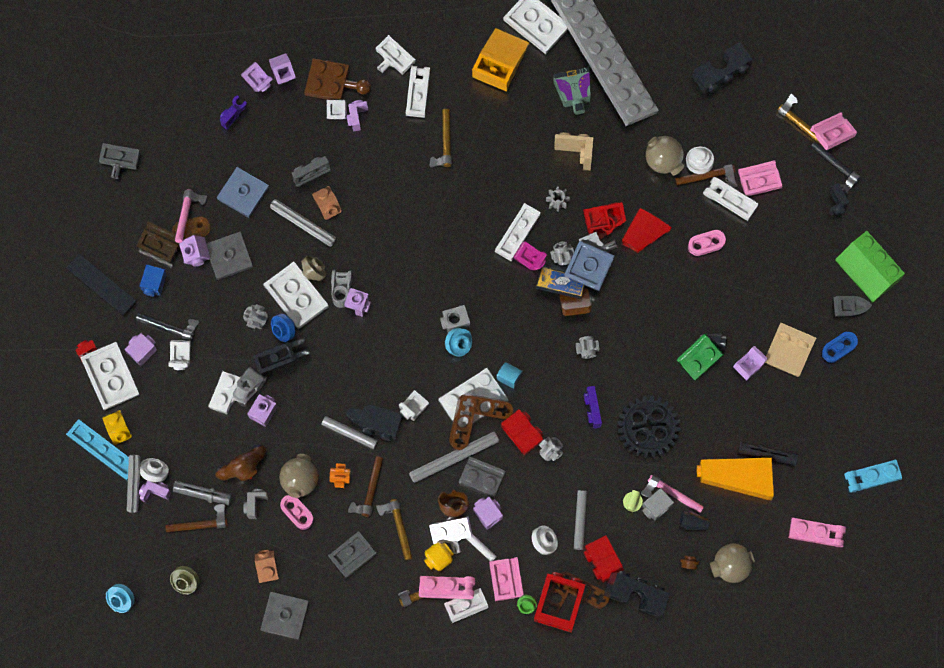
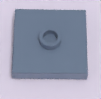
M236 167L217 196V200L250 218L267 192L269 185Z
M579 241L564 276L600 291L615 256Z

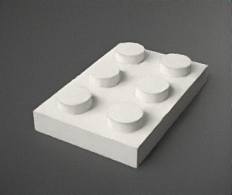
M519 0L503 18L507 24L545 54L568 31L562 18L539 0Z
M292 262L264 283V287L286 315L294 321L298 330L329 307L295 262Z
M116 342L81 357L103 410L139 395Z
M487 368L439 398V402L452 421L454 420L457 401L463 394L508 401V398ZM467 398V401H463V405L466 408L467 405H471L469 398ZM488 401L483 402L481 410H489L490 403ZM465 408V412L462 411V410L460 411V413H466V414H468V415H469L470 412H467V411H466V408ZM475 414L473 423L484 416ZM461 417L458 421L460 427H464L468 423L466 417Z

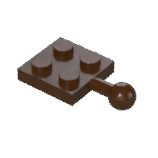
M313 59L304 93L305 96L327 100H342L345 87L356 89L360 94H367L371 89V85L364 79L358 82L347 80L350 69L349 65Z

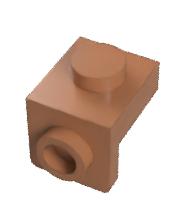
M329 186L312 194L325 220L342 212L337 198Z
M262 550L255 554V565L259 583L279 579L274 551Z

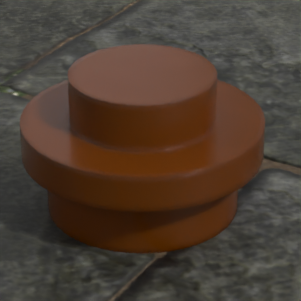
M685 555L684 559H680V562H682L681 567L688 569H697L700 561L696 560L697 557Z

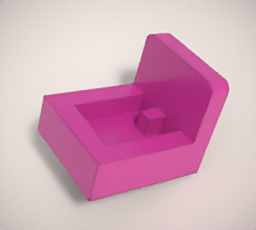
M522 242L513 258L530 270H538L545 264L547 254L538 251L527 242Z

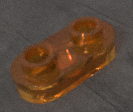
M204 217L188 219L183 240L193 235L206 236L210 231L208 220ZM179 222L173 226L172 233L176 234ZM202 223L203 227L197 228V225Z

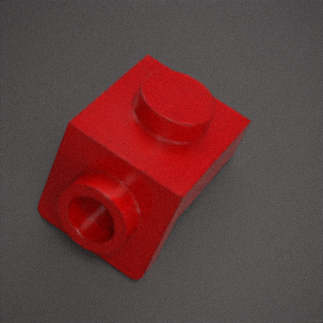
M85 340L77 345L78 348L75 351L81 360L82 356L96 351L97 348L92 340L89 342Z

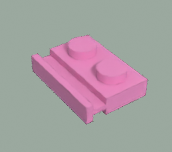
M841 112L813 125L810 129L811 132L816 134L815 137L825 150L855 137L857 131L849 121L842 117L843 114Z
M775 161L738 169L744 195L747 197L782 188Z
M518 558L490 561L495 601L521 597L523 589Z

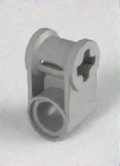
M332 270V300L336 307L344 308L352 284V271L336 272V270ZM338 294H344L345 298L342 300L336 299V296Z
M249 367L244 375L238 379L237 388L233 392V398L240 403L247 402L262 388L267 378L252 367Z

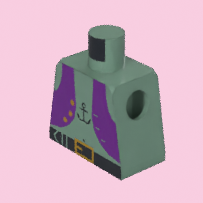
M589 67L554 74V85L563 106H573L574 114L584 113V103L590 102Z

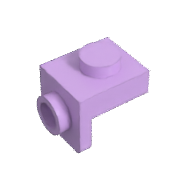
M256 62L241 74L256 92L260 90L262 92L271 85L269 82L273 80L270 76L266 75Z
M362 100L348 104L350 114L347 115L348 126L352 125L353 132L361 130L358 113L368 111L367 101L363 102Z
M351 288L344 305L355 310L356 315L363 317L364 312L368 313L371 302L367 293Z
M753 346L733 367L748 380L764 365L767 357Z
M147 481L146 485H142L139 495H141V501L146 503L150 493L168 500L171 492L164 483L157 482L155 484Z

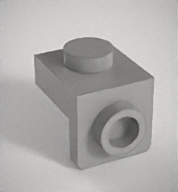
M254 489L252 492H247V502H244V514H247L249 519H257V500H268L267 492H264L262 489Z

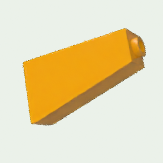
M772 458L701 460L700 465H697V477H700L701 483L766 500H772L774 496Z

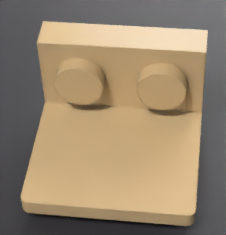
M569 133L556 134L555 150L581 152L580 164H583V170L591 171L593 137L586 134H579L578 136H571Z
M780 323L766 355L767 361L765 363L799 377L816 337Z

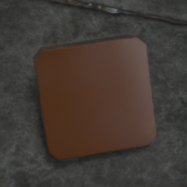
M584 288L581 299L560 294V303L564 316L591 312L588 289Z

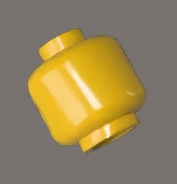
M436 542L425 551L426 559L424 562L431 570L435 568L437 571H441L453 561L452 556L454 554L445 542L443 544Z

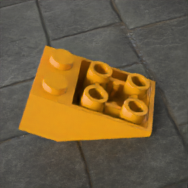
M495 28L479 54L472 69V77L507 92L529 42Z

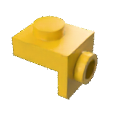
M120 410L102 418L114 445L132 437Z

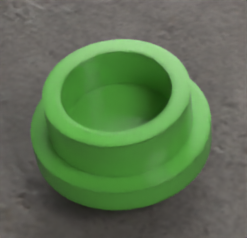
M522 595L517 601V606L522 613L530 614L536 609L537 601L530 595Z

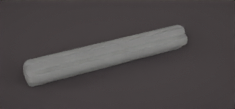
M274 199L271 203L270 208L328 246H332L335 243V236L282 202Z

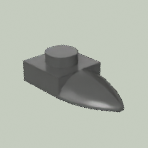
M858 296L833 297L835 316H854L866 312L872 306L870 302Z

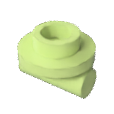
M632 490V492L625 495L623 505L628 511L635 512L642 507L643 500L639 495L640 492Z

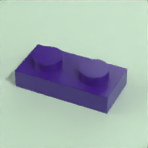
M595 386L587 387V393H584L585 405L589 404L590 412H587L589 423H593V428H599L602 425Z

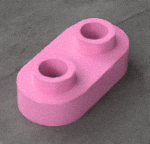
M719 230L696 235L690 239L688 250L695 256L720 250L725 244V235ZM718 239L719 243L714 244L712 240ZM699 244L701 248L695 249L694 245Z
M287 495L281 500L280 506L282 511L297 528L305 530L312 526L313 516L298 498ZM293 503L294 508L288 509L287 505ZM306 517L307 522L301 523L300 519Z

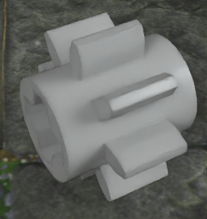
M557 187L554 191L549 190L551 197H546V201L551 202L549 208L554 207L557 212H559V208L563 207L566 209L567 204L565 202L570 200V197L565 196L566 189L562 191ZM556 197L558 199L559 197H561V201H554V198Z
M567 242L555 244L553 246L554 251L550 252L554 262H558L559 265L569 264L574 254L571 244L567 245Z
M256 304L246 308L243 315L244 320L247 321L246 326L255 329V327L260 328V326L266 323L267 313L263 311V306Z
M593 336L582 337L579 339L580 343H576L577 354H581L584 359L593 358L596 356V352H599L598 340L594 341Z
M547 437L539 444L542 448L540 455L547 461L551 459L555 461L563 454L561 451L563 445L555 437L551 439Z

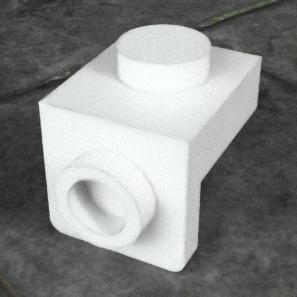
M171 340L169 367H174L175 370H184L185 367L190 365L191 341Z
M414 390L403 403L399 404L400 414L407 420L411 418L414 421L429 405V402Z

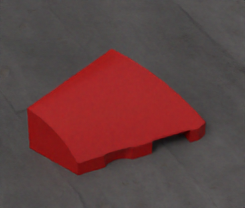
M623 202L583 209L589 235L597 232L600 240L626 221Z
M640 208L622 239V245L639 253L647 245L655 242L660 236L670 232L672 227Z

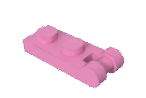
M792 518L789 538L843 547V534L846 533V527ZM830 532L835 533V539L829 538Z
M420 576L419 597L473 599L474 591L472 589L475 585V578L469 576L464 578ZM460 586H465V590H459Z

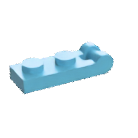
M897 460L844 474L846 480L849 481L850 486L848 488L850 493L902 479ZM856 477H860L862 483L857 484Z

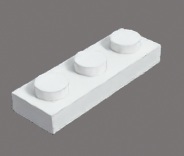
M524 203L495 249V252L512 261L522 242L525 241L540 217L541 212Z

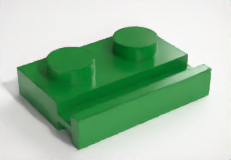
M704 334L677 361L682 364L683 368L694 380H697L724 353L709 339L707 334Z

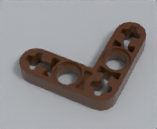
M472 394L461 395L455 410L449 438L450 445L457 450H463L467 447L475 414L507 419L513 413L512 405L500 399ZM467 398H469L471 405H467L466 408L463 405V401H467ZM485 401L490 403L488 411L481 410V404ZM505 405V407L508 408V410L504 411V413L502 414L501 411L495 409V406L503 408ZM465 408H466V411H467V412H470V413H469V415H468V414H466V413H460V411L462 410V411L465 412ZM461 417L468 419V423L464 427L458 425ZM457 429L460 431H466L465 434L461 432L460 438L463 439V442H459V445H457V443L455 442V439H458L460 433L456 431Z
M569 572L560 573L564 575L563 578L567 576L569 580L577 578L583 581L582 584H585L588 588V593L582 596V601L598 609L606 607L609 597L604 596V590ZM554 582L545 599L542 612L546 613L549 606H545L548 603L551 607L557 608L556 611L552 609L550 612L551 616L557 617L568 594L577 598L578 593L577 589L564 586L563 590L566 591L564 594L561 590L555 589V586L560 588L561 584ZM591 589L595 590L593 595L599 597L600 594L603 595V599L605 600V602L597 604V599L594 597H591V600H588L587 598L591 594ZM553 593H559L562 600L560 603L555 604L551 602L550 596Z

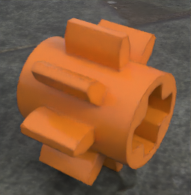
M336 463V468L330 469V482H334L335 487L344 488V483H350L351 470L346 469L345 464Z

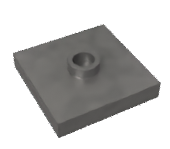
M241 232L206 243L217 280L253 268Z
M270 592L261 631L299 640L309 601Z

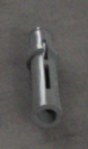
M178 480L175 481L173 486L174 493L205 499L209 503L217 502L230 506L232 501V493L217 491L213 487L209 489Z

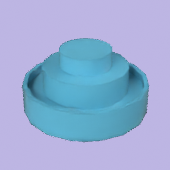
M458 327L452 329L445 340L447 351L455 356H463L469 352L472 346V335L470 332Z
M115 584L108 589L106 600L114 611L125 613L134 605V595L128 587L122 584Z

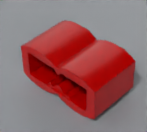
M517 410L501 423V427L525 456L543 441L542 436L544 434L539 427L536 426L534 428L530 423L531 418L525 411L522 413L520 410Z
M607 536L585 546L584 556L588 563H593L595 568L592 571L597 580L601 579L602 582L609 580L611 573H617L619 570L624 571Z

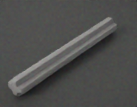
M492 432L469 443L463 450H455L410 472V477L413 482L422 480L498 443V436L495 432Z

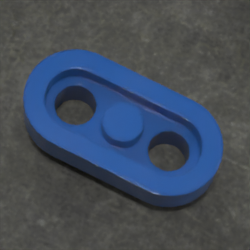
M852 332L842 333L824 346L822 350L823 358L828 362L838 361L856 348L858 344L857 336ZM849 340L851 344L847 346L844 344V341ZM830 350L834 351V352H835V355H834V356H830V355L828 354V351H830Z

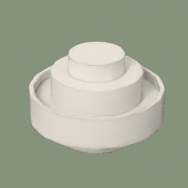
M694 147L687 153L686 164L693 173L704 174L713 167L714 157L712 152L706 147Z
M147 458L141 462L140 475L147 481L161 482L167 478L168 467L159 459Z
M540 526L533 531L532 542L538 552L548 555L557 549L558 541L552 529L547 526Z

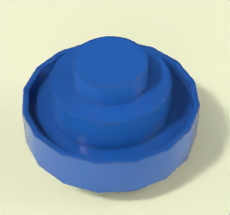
M278 314L272 318L271 328L273 334L282 342L293 339L295 336L294 321L285 314Z

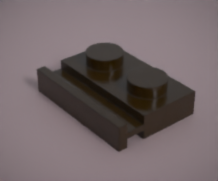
M148 221L137 247L172 263L180 244L175 241L176 234Z

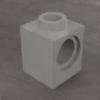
M465 305L442 311L443 317L440 318L443 329L447 328L448 333L457 327L463 329L470 328ZM453 316H456L460 319V321L456 324H453L449 321V319Z
M660 488L643 503L642 507L644 509L642 511L649 519L653 518L656 521L673 506L674 502Z

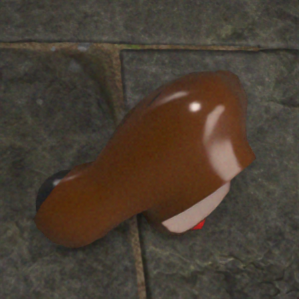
M254 445L250 452L236 456L228 465L219 466L216 469L215 476L222 481L234 477L241 481L252 479L257 473L256 465L266 456L265 446Z

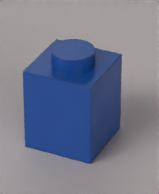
M146 265L140 283V288L144 291V294L148 296L161 295L167 276L165 269Z

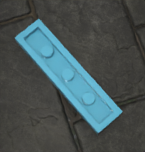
M78 419L66 435L128 481L129 457Z

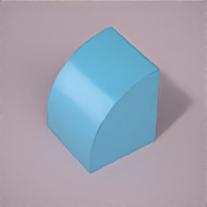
M505 362L497 374V380L514 389L523 371Z

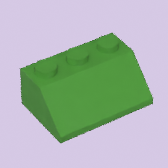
M868 231L853 241L835 259L872 303L902 280L905 274Z

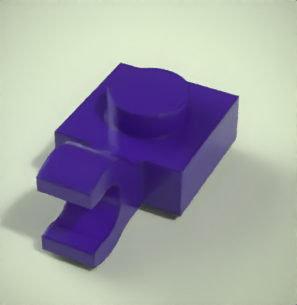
M238 95L233 98V106L225 109L220 115L221 126L227 130L239 117V113L247 107L246 101L242 105L237 104L240 100Z

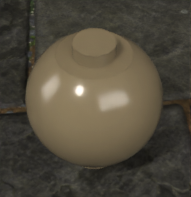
M670 136L653 137L648 142L646 160L654 171L662 174L670 172L674 176L684 168L682 163L683 149L676 139Z
M298 454L296 458L287 461L281 468L280 484L291 497L299 498L308 495L315 489L318 483V471L311 462L312 458L308 455Z
M732 543L718 550L715 560L710 562V566L715 578L720 576L724 581L738 583L745 580L751 574L753 569L751 563H754L755 560L752 551L747 552L744 546Z

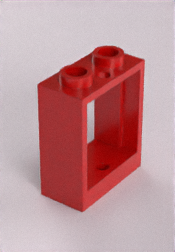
M552 572V574H547L534 621L572 633L585 584H582L583 581L580 579L571 578L569 580L563 578L564 575ZM551 581L579 590L570 621L541 613Z

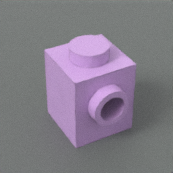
M286 53L269 59L278 84L296 78Z
M193 235L179 243L184 263L196 267L203 265L204 261L210 259L205 237Z
M140 333L129 341L130 345L125 351L135 362L142 366L157 351L154 346L156 342L149 335L145 337Z
M259 394L248 412L249 418L266 427L278 408L275 399L269 395L262 396Z
M483 497L474 504L473 512L487 530L503 519V515L499 511L501 507L495 499L492 501L490 497L487 499Z

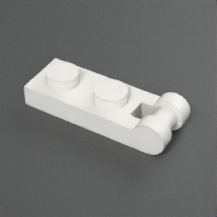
M411 66L406 116L425 118L430 67L422 69L417 68V66ZM416 76H423V79H416Z
M713 177L710 187L706 188L703 194L748 221L758 207V203L720 179ZM717 188L722 190L720 194L715 192Z

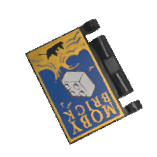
M545 262L541 269L536 289L581 299L585 285L564 276L568 267L552 263L550 269L547 268V262Z

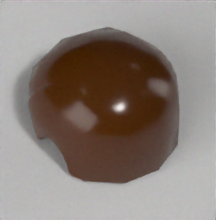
M452 490L450 494H446L443 491L438 497V504L444 515L458 517L467 511L469 500L468 496L463 492Z

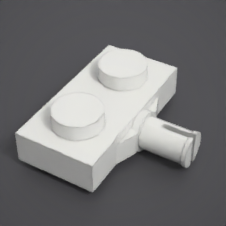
M389 35L376 47V51L384 58V61L377 67L382 73L389 66H392L403 75L415 63V59Z
M223 371L208 407L228 414L231 405L236 401L233 398V392L237 388L238 379L241 377Z
M468 516L429 525L434 544L436 542L451 543L453 554L461 552L458 543L460 539L473 535Z
M481 588L474 591L473 599H453L444 603L452 623L489 608Z

